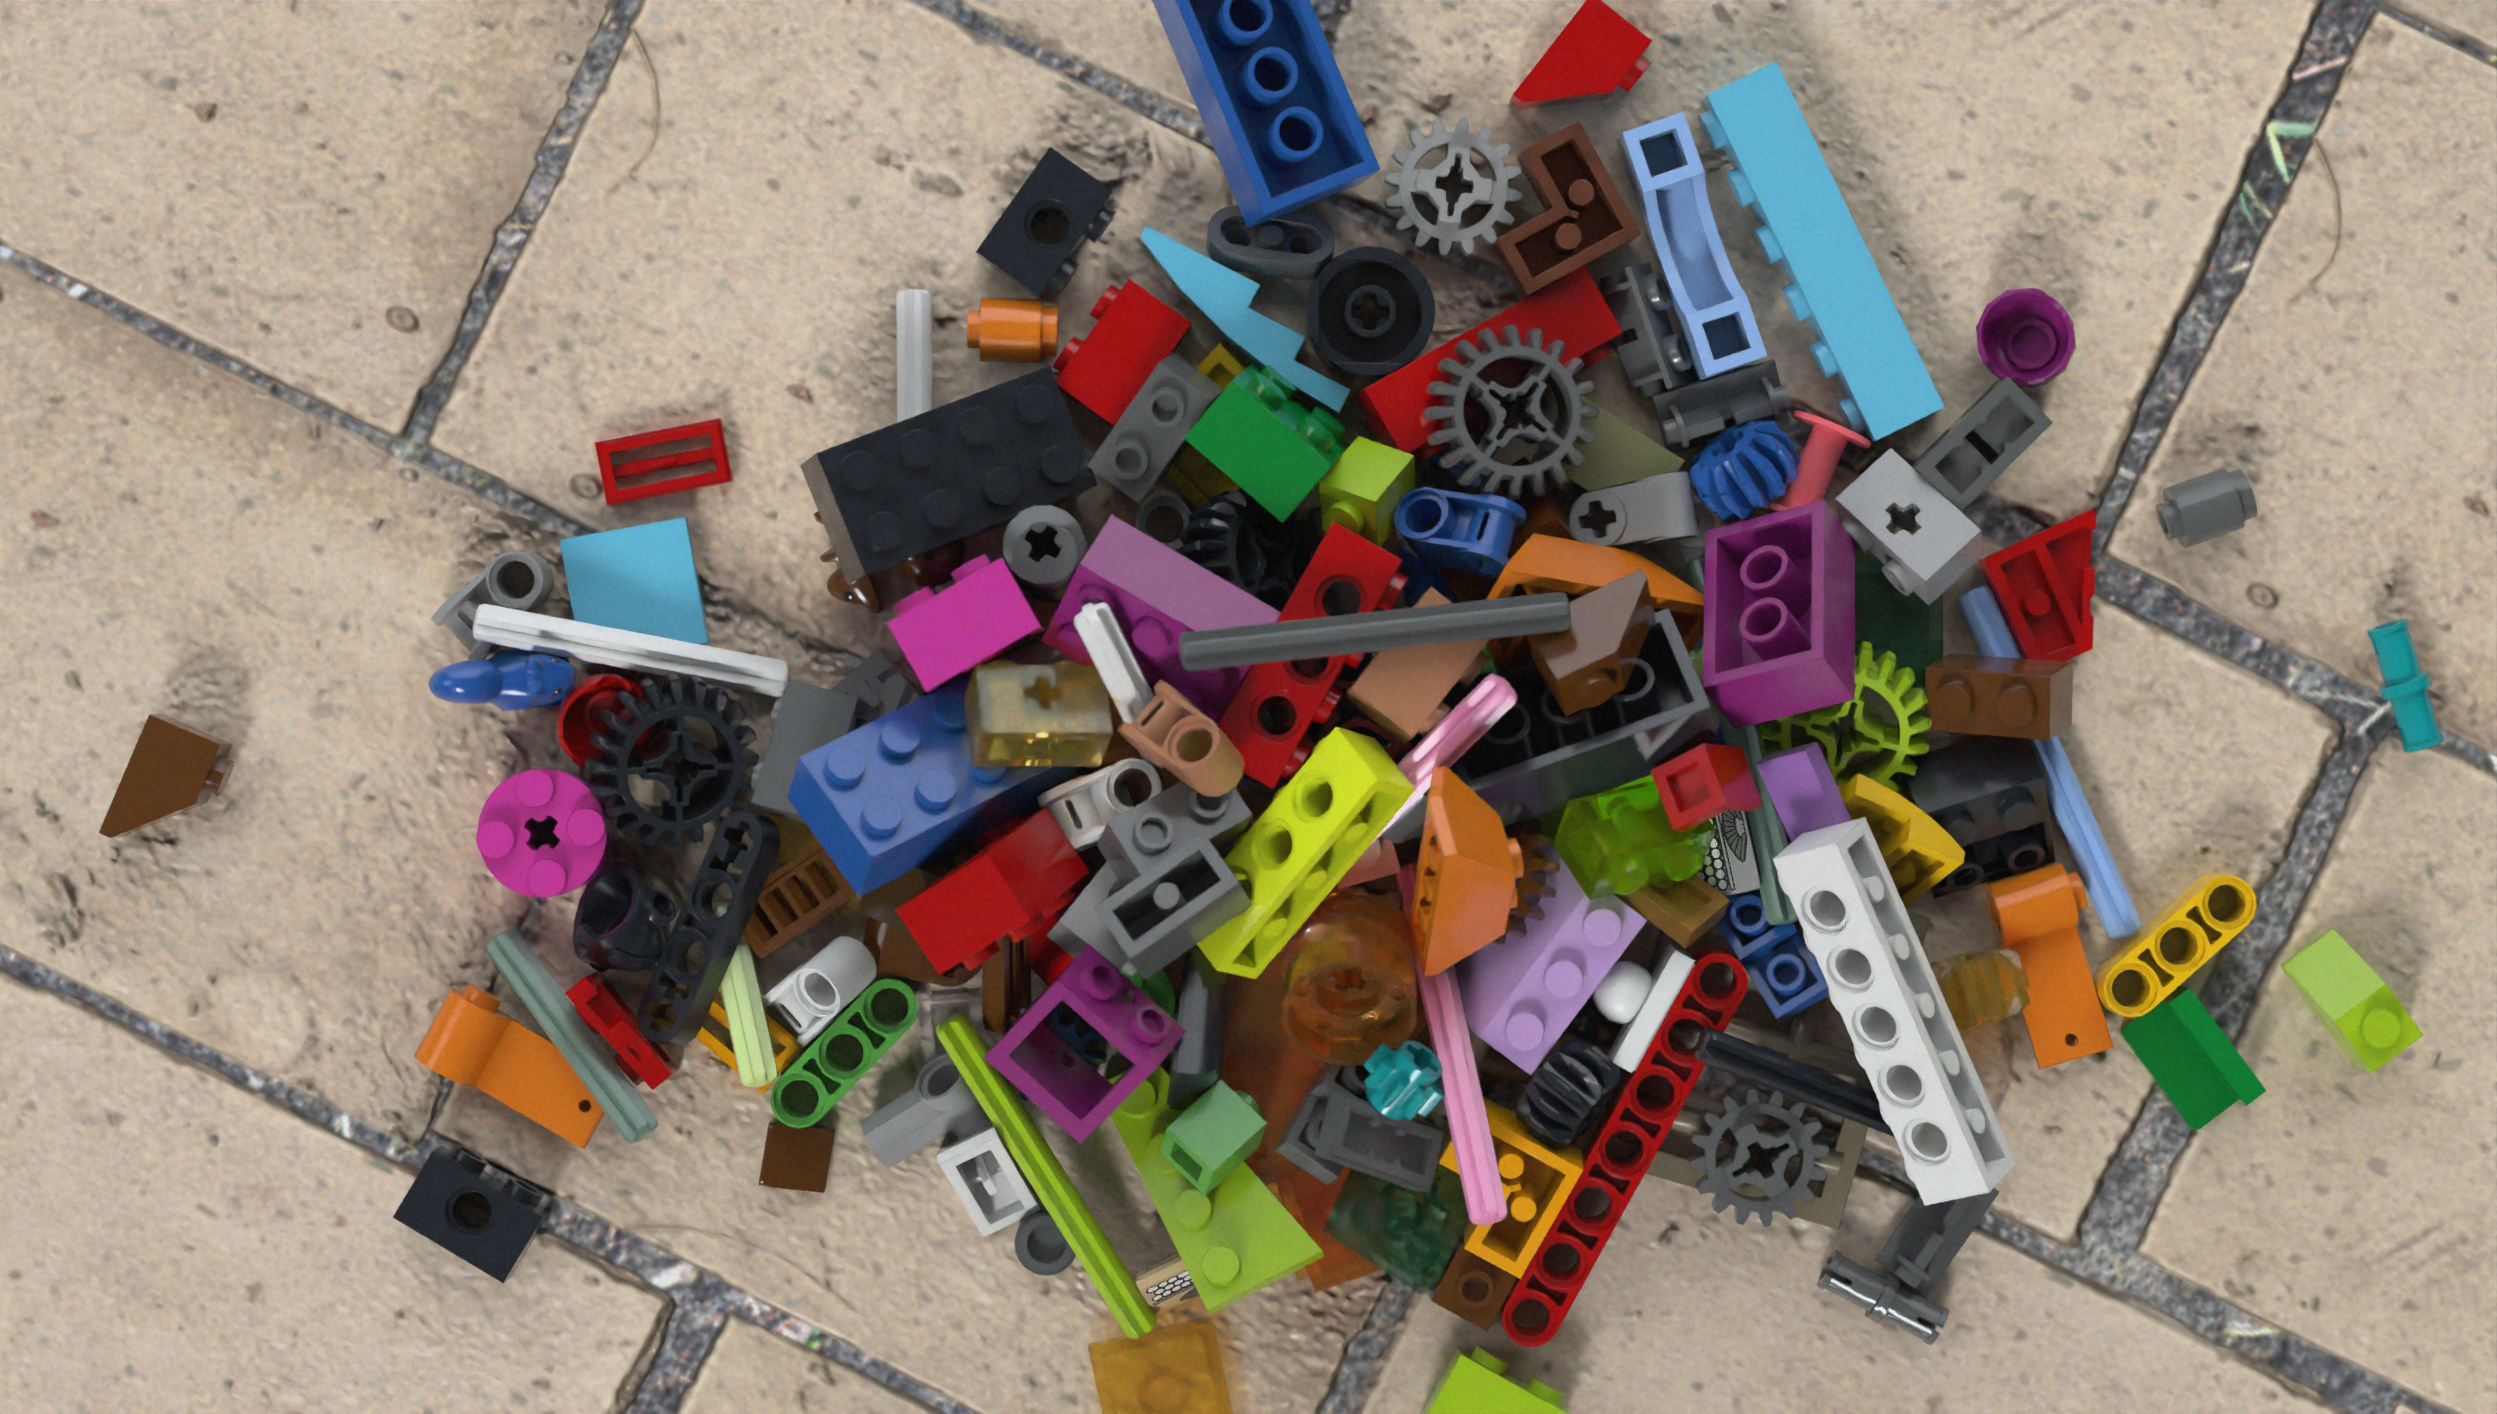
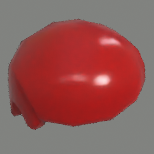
M592 673L574 683L566 691L556 713L559 745L576 765L585 768V758L602 752L589 742V733L597 731L608 732L610 727L600 718L601 710L608 709L618 715L625 708L619 702V691H627L636 700L642 697L640 685L634 679L619 673ZM655 724L644 731L634 745L643 744L649 740L655 730Z

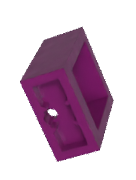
M1088 944L1015 1020L984 1058L1081 1144L1160 1065L1186 1030ZM1123 994L1129 996L1132 1003H1128L1124 999ZM1061 1000H1064L1134 1063L1113 1085L1041 1022Z

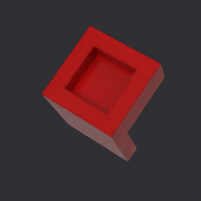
M1701 744L1651 770L1674 831H1687L1727 810L1752 811L1762 806V800L1741 747Z

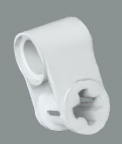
M1129 758L1093 774L1081 776L1058 785L1038 796L1037 801L1040 808H1048L1076 852L1081 853L1097 846L1108 821L1134 808L1123 805L1119 798V785L1123 778L1136 772L1148 775L1152 784L1149 799L1166 790V785L1161 774L1152 765L1144 760ZM1071 804H1073L1075 811L1079 817V820L1082 824L1081 829L1079 828L1076 819L1072 813V810L1070 808Z
M840 936L830 942L806 964L803 962L762 998L763 1004L766 1007L774 1006L799 1034L796 1041L803 1048L846 1011L844 1007L874 981L877 972L874 957L860 941L852 937Z

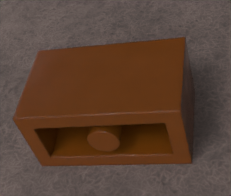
M1949 653L1925 669V695L1927 698L1925 717L1930 718L1932 721L1931 728L1926 731L2050 740L2072 725L2073 662Z

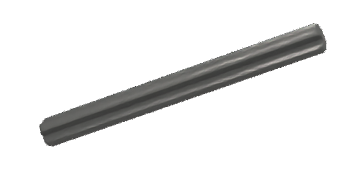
M1554 592L1190 631L1180 635L1179 655L1183 669L1196 671L1565 631L1570 627L1571 610L1566 594Z

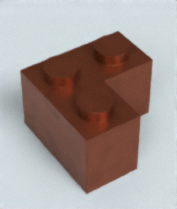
M1579 120L1521 152L1517 160L1546 212L1497 238L1492 246L1518 294L1524 300L1584 265L1587 267L1629 244L1641 234Z

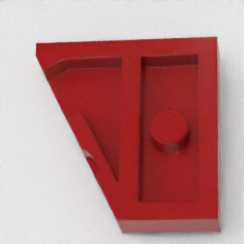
M597 971L584 977L565 992L588 1028L597 1036L602 1034L618 1052L614 1055L616 1062L635 1085L638 1086L644 1081L654 1090L679 1070L659 1043L650 1041L643 1035L638 1024V1017L602 972Z

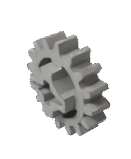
M1462 117L1455 128V132H1447L1440 118L1435 119L1432 123V137L1426 139L1418 130H1412L1409 133V139L1414 147L1413 151L1410 153L1404 149L1396 148L1391 156L1402 166L1401 172H1387L1384 176V183L1398 188V194L1385 200L1386 209H1402L1404 216L1396 224L1395 229L1400 233L1414 227L1419 232L1414 247L1419 250L1427 244L1429 239L1437 241L1438 255L1442 258L1447 256L1453 243H1459L1465 257L1472 256L1474 253L1473 239L1480 237L1483 242L1491 247L1497 239L1492 225L1497 223L1510 228L1515 219L1504 209L1505 204L1520 203L1523 193L1515 189L1508 188V182L1516 179L1522 173L1520 166L1505 167L1502 162L1511 149L1510 145L1504 143L1493 149L1487 143L1491 136L1492 128L1486 125L1477 136L1468 134L1467 118ZM1447 146L1445 160L1432 170L1414 169L1426 154ZM1471 151L1484 159L1490 167L1495 181H1492L1490 178H1483L1478 174L1469 162ZM1455 160H1458L1457 173L1460 174V184L1470 187V193L1460 195L1457 203L1452 208L1451 216H1448L1449 202H1446V192L1442 189H1437L1436 182H1445L1449 172L1454 167ZM1411 195L1425 198L1437 214L1435 225L1421 216L1413 203ZM1473 206L1492 207L1480 222L1459 230L1461 215Z

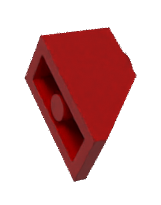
M1586 0L1514 92L1509 103L1518 110L1608 99L1617 86H1620L1629 93L1652 63L1642 55L1652 40L1601 0Z

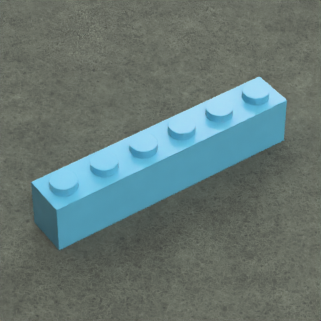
M1777 61L1707 94L1701 101L1705 112L1698 115L1702 131L1714 150L1723 147L1733 167V170L1726 173L1729 186L1741 207L1748 204L1752 206L1761 227L1754 230L1758 246L1770 265L1777 261L1779 262L1789 282L1788 285L1782 287L1785 301L1797 322L1807 319L1817 342L1810 345L1814 361L1825 379L1835 377L1845 397L1844 400L1837 404L1847 428L1857 434L1862 433L1872 443L1945 408Z

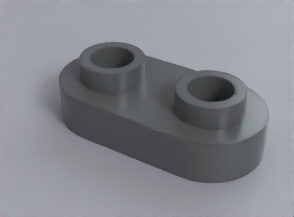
M1238 205L1222 208L1211 217L1206 239V249L1210 258L1233 271L1297 280L1316 278L1325 265L1333 259L1335 236L1331 227L1316 216L1288 212L1247 228Z

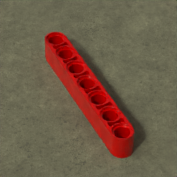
M1718 946L1705 947L1692 956L1695 960V966L1683 984L1636 1071L1633 1070L1632 1073L1626 1072L1583 1149V1172L1521 1279H1516L1500 1308L1503 1328L1508 1337L1516 1344L1525 1347H1539L1549 1342L1557 1333L1707 1064L1696 1059L1694 1047L1680 1050L1668 1043V1033L1671 1026L1680 1019L1690 1018L1698 1021L1702 1025V1030L1711 1027L1724 1032L1741 1003L1748 986L1747 973L1742 963L1728 949ZM1714 962L1726 963L1733 969L1731 985L1720 994L1704 992L1699 984L1702 970ZM1650 1075H1661L1671 1081V1091L1668 1098L1658 1105H1646L1637 1099L1636 1091L1639 1083ZM1619 1131H1629L1640 1138L1638 1152L1627 1161L1611 1159L1605 1153L1607 1140ZM1588 1187H1598L1609 1194L1607 1208L1597 1216L1588 1217L1581 1215L1574 1208L1576 1196ZM1556 1243L1572 1245L1578 1251L1576 1263L1567 1271L1555 1272L1548 1269L1543 1263L1545 1252ZM1525 1299L1539 1300L1548 1310L1545 1319L1534 1327L1520 1326L1512 1318L1516 1305Z

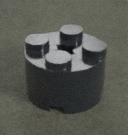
M1373 246L1354 248L1331 260L1316 276L1306 300L1304 313L1305 329L1313 350L1329 368L1352 379L1379 380L1413 362L1418 357L1433 329L1435 302L1430 285L1418 268L1396 251ZM1364 298L1375 299V308L1380 311H1386L1387 319L1378 320L1374 330L1363 329L1362 320L1352 318L1351 310L1360 309Z

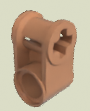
M1160 679L1154 686L1156 695L1132 723L1123 722L1118 728V732L1146 758L1161 768L1164 766L1198 793L1206 797H1218L1228 793L1238 784L1243 776L1245 764L1242 754L1212 719L1200 712L1171 685Z

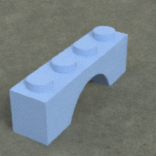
M1684 112L1623 132L1617 139V144L1661 273L1668 288L1684 340L1689 349L1698 380L1708 379L1765 358L1767 353L1748 297L1736 279L1716 227L1708 198L1705 172Z

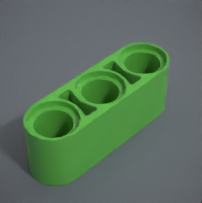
M882 977L874 982L777 1080L772 1088L770 1102L772 1111L779 1121L795 1128L808 1127L819 1121L914 1024L920 1014L922 1003L919 991L912 982ZM893 988L905 995L909 1005L908 1014L905 1019L900 1022L889 1023L878 1017L874 1009V999L880 990ZM849 1034L860 1041L863 1046L864 1055L862 1062L858 1066L847 1069L833 1062L830 1057L829 1047L830 1042L835 1036ZM804 1080L815 1087L818 1092L819 1101L817 1108L813 1112L800 1114L789 1108L784 1094L790 1082Z

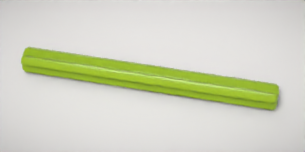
M960 1012L945 1019L936 1027L937 1037L1127 1337L1137 1339L1144 1336L1157 1325L1155 1313H1153L1133 1278L1006 1077L984 1058L989 1050L967 1015Z

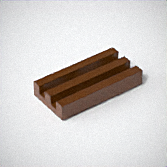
M1008 934L996 941L1000 950L982 963V1005L985 1030L1004 1034L1010 1028V1020L1015 1021L1021 1015V1008L1026 1009L1032 1003L1031 934L1016 943H1013Z

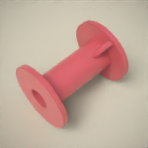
M1795 410L1792 418L1811 428L1799 456L1801 458L1797 467L1799 475L1794 482L1787 485L1786 492L1782 496L1779 505L1769 502L1767 509L1763 507L1760 509L1771 514L1823 500L1846 445L1849 444L1868 450L1871 446V441L1834 422L1810 413Z

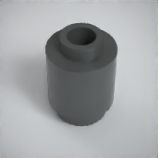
M2221 468L2163 489L2164 502L2156 505L2157 517L2164 535L2168 540L2177 538L2184 548L2242 529L2245 526L2246 520L2257 516V506L2252 488L2241 469L2227 473L2225 469Z

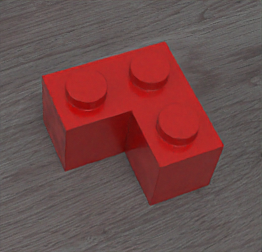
M1044 807L999 835L969 860L925 886L895 911L939 975L960 962L970 971L1000 950L996 943L998 939L1008 934L1013 943L1022 940L1047 922L1045 918L1075 899L1076 897L1070 887L1085 876L1089 870L1047 807Z

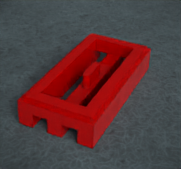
M719 418L595 442L606 504L608 506L734 482L722 419ZM707 435L711 437L712 447L614 466L612 463L611 454ZM711 460H715L717 471L620 490L617 488L616 479Z

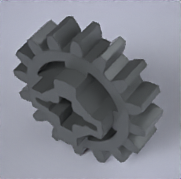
M1746 1085L1745 1101L1736 1103L1734 1098L1725 1092L1721 1094L1722 1104L1725 1108L1722 1113L1718 1115L1706 1108L1701 1112L1710 1127L1707 1132L1691 1131V1141L1703 1148V1152L1689 1157L1688 1164L1691 1169L1706 1171V1174L1695 1185L1700 1194L1716 1190L1717 1194L1711 1204L1714 1211L1719 1214L1731 1204L1735 1206L1734 1216L1737 1224L1744 1225L1750 1212H1757L1763 1226L1767 1227L1771 1226L1772 1211L1779 1208L1790 1220L1795 1218V1208L1792 1201L1797 1197L1810 1203L1814 1202L1816 1198L1807 1184L1810 1179L1826 1180L1827 1172L1818 1164H1815L1814 1159L1829 1154V1147L1826 1142L1811 1140V1137L1822 1128L1817 1117L1809 1118L1802 1122L1799 1119L1806 1107L1803 1101L1795 1099L1785 1107L1782 1105V1093L1771 1089L1767 1099L1762 1100L1759 1099L1753 1085ZM1749 1115H1770L1781 1119L1787 1124L1785 1126L1781 1124L1770 1129L1754 1124ZM1730 1127L1734 1136L1729 1153L1719 1158V1162L1716 1163V1150L1719 1140L1726 1129ZM1755 1142H1758L1763 1149H1769L1774 1146L1767 1153V1159L1770 1164L1762 1169H1758L1753 1162L1742 1164L1750 1158L1747 1147ZM1798 1149H1801L1799 1167L1792 1180L1787 1184L1783 1176L1788 1159L1799 1153ZM1745 1182L1763 1187L1767 1196H1747L1734 1191L1730 1187L1733 1185L1735 1188Z

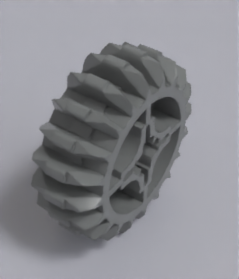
M1516 325L1503 327L1500 335V344L1491 329L1487 328L1477 333L1479 351L1467 340H1462L1455 345L1456 354L1463 365L1448 358L1440 360L1437 368L1441 374L1450 380V384L1437 381L1428 384L1427 393L1433 397L1443 399V405L1424 409L1423 417L1429 421L1442 420L1444 430L1434 432L1427 437L1428 443L1431 446L1448 441L1452 449L1440 458L1439 464L1441 467L1446 469L1456 465L1459 461L1465 464L1458 474V484L1463 487L1468 486L1481 474L1480 494L1494 495L1502 481L1505 498L1515 501L1520 499L1523 482L1532 497L1545 494L1546 484L1544 475L1556 486L1567 482V473L1560 460L1572 467L1583 465L1585 457L1573 446V443L1591 444L1595 441L1596 434L1593 431L1580 427L1581 420L1599 416V408L1597 406H1581L1580 396L1595 390V384L1592 380L1575 384L1572 375L1580 371L1584 363L1579 357L1571 359L1563 365L1558 361L1566 346L1562 340L1553 341L1543 352L1541 351L1543 341L1541 329L1533 328L1529 330L1521 345L1520 334ZM1493 361H1515L1530 367L1526 375L1519 378L1511 388H1504L1494 381L1487 383L1476 375L1483 367ZM1545 381L1550 385L1558 406L1556 432L1552 430L1554 425L1543 416L1540 409V398L1547 387ZM1466 393L1471 396L1469 401L1481 411L1483 417V428L1476 439L1477 445L1470 438L1464 421L1463 410ZM1522 395L1518 401L1520 405L1517 408L1516 414L1523 420L1522 424L1525 427H1522L1519 422L1509 425L1505 430L1500 431L1504 426L1503 420L1507 412L1500 406L1501 402L1498 399H1501L1504 404L1516 400L1517 396ZM1513 437H1517L1529 445L1536 443L1546 450L1538 459L1526 466H1510L1492 460L1498 449L1504 448Z

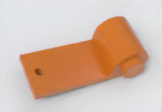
M2056 863L1987 883L1985 889L1989 909L2039 1070L2113 1049L2112 1039L2076 927L2079 923L2078 910L2087 908L2085 891L2078 873L2075 871L2067 874L2063 865Z
M472 983L467 984L464 992L451 988L415 1052V1059L432 1071L465 1086H475L581 1149H586L605 1112L553 1042L499 1011L498 1008L502 1000L489 991Z

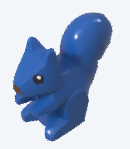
M499 650L487 660L463 661L439 669L431 676L428 686L434 696L453 703H491L502 711L545 708L560 705L566 691L576 681V671L569 664V659L566 657L529 650Z

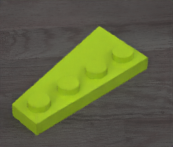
M1159 1065L1110 1116L1207 1311L1212 1315L1325 1257V1254L1244 1161L1211 1192L1204 1196L1160 1153L1167 1127L1185 1111L1169 1109L1170 1105H1167L1170 1076ZM1125 1072L1108 1081L1113 1085Z

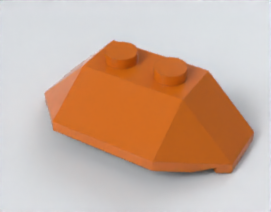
M1533 533L1507 563L1486 599L1562 592L1566 594L1568 601L1571 602L1642 569L1648 580L1654 613L1669 608L1689 655L1702 636L1704 629V594L1639 553ZM1527 635L1493 638L1486 644L1490 659L1495 666L1503 667L1532 657Z
M1447 766L1432 769L1416 870V885L1409 915V924L1424 977L1439 974L1505 934L1510 908L1517 907L1518 902L1515 879L1523 877L1524 872L1518 841L1516 838H1506L1500 815Z

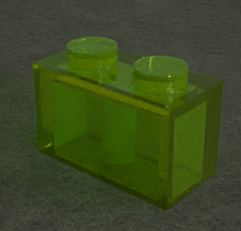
M1652 780L1569 800L1553 841V846L1589 900L1613 894H1630L1641 887L1669 880L1682 881L1699 873L1716 829L1710 820H1707L1687 831H1674L1656 784Z

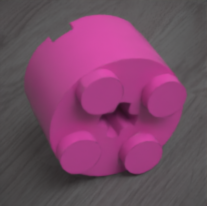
M541 768L515 774L495 788L482 808L478 822L476 843L487 868L500 883L510 890L525 896L550 898L585 886L607 864L614 843L613 819H607L602 813L601 802L604 798L595 797L588 787L590 780L570 770ZM554 818L558 824L553 832L560 838L558 845L548 843L540 847L535 841L539 833L533 827L535 821L543 822Z

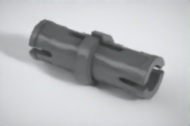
M1837 1250L1832 1252L1826 1261L1830 1265L1829 1269L1847 1279L1823 1267L1817 1281V1287L1826 1289L1865 1309V1316L1876 1323L1884 1319L1924 1340V1343L1932 1345L1939 1336V1332L1935 1331L1936 1326L1919 1317L1943 1328L1949 1314L1948 1308L1940 1307L1900 1286V1278L1889 1272L1881 1276L1843 1256Z

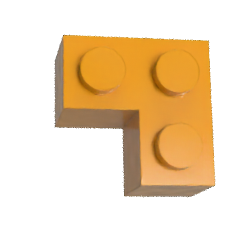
M1483 1096L1507 1206V1216L1504 1220L1486 1226H1481L1468 1220L1464 1227V1249L1521 1279L1584 1170L1582 1150L1574 1145L1554 1150L1546 1142L1538 1141L1526 1131L1527 1127L1516 1119L1515 1113ZM1449 1127L1443 1137L1439 1164L1460 1175Z

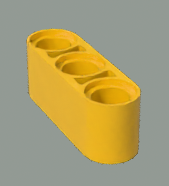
M2221 873L2206 874L2196 880L2101 964L2095 972L2093 979L2101 1006L2107 1011L2130 1018L2143 1016L2150 1012L2250 923L2257 907L2256 895L2251 886L2242 878ZM2226 885L2235 895V907L2230 916L2223 920H2217L2209 911L2208 899L2215 888ZM2179 927L2187 936V951L2176 962H2168L2161 954V938L2166 931ZM2124 970H2133L2140 979L2141 988L2139 994L2132 1002L2121 1005L2113 996V981Z

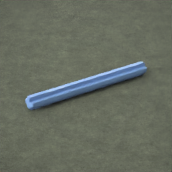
M1987 585L1979 586L1958 597L1957 604L1981 656L2022 658L1990 587ZM2056 735L2050 740L2027 738L2045 777L2048 805L2107 935L2111 939H2121L2135 933L2142 927V921L2058 736Z

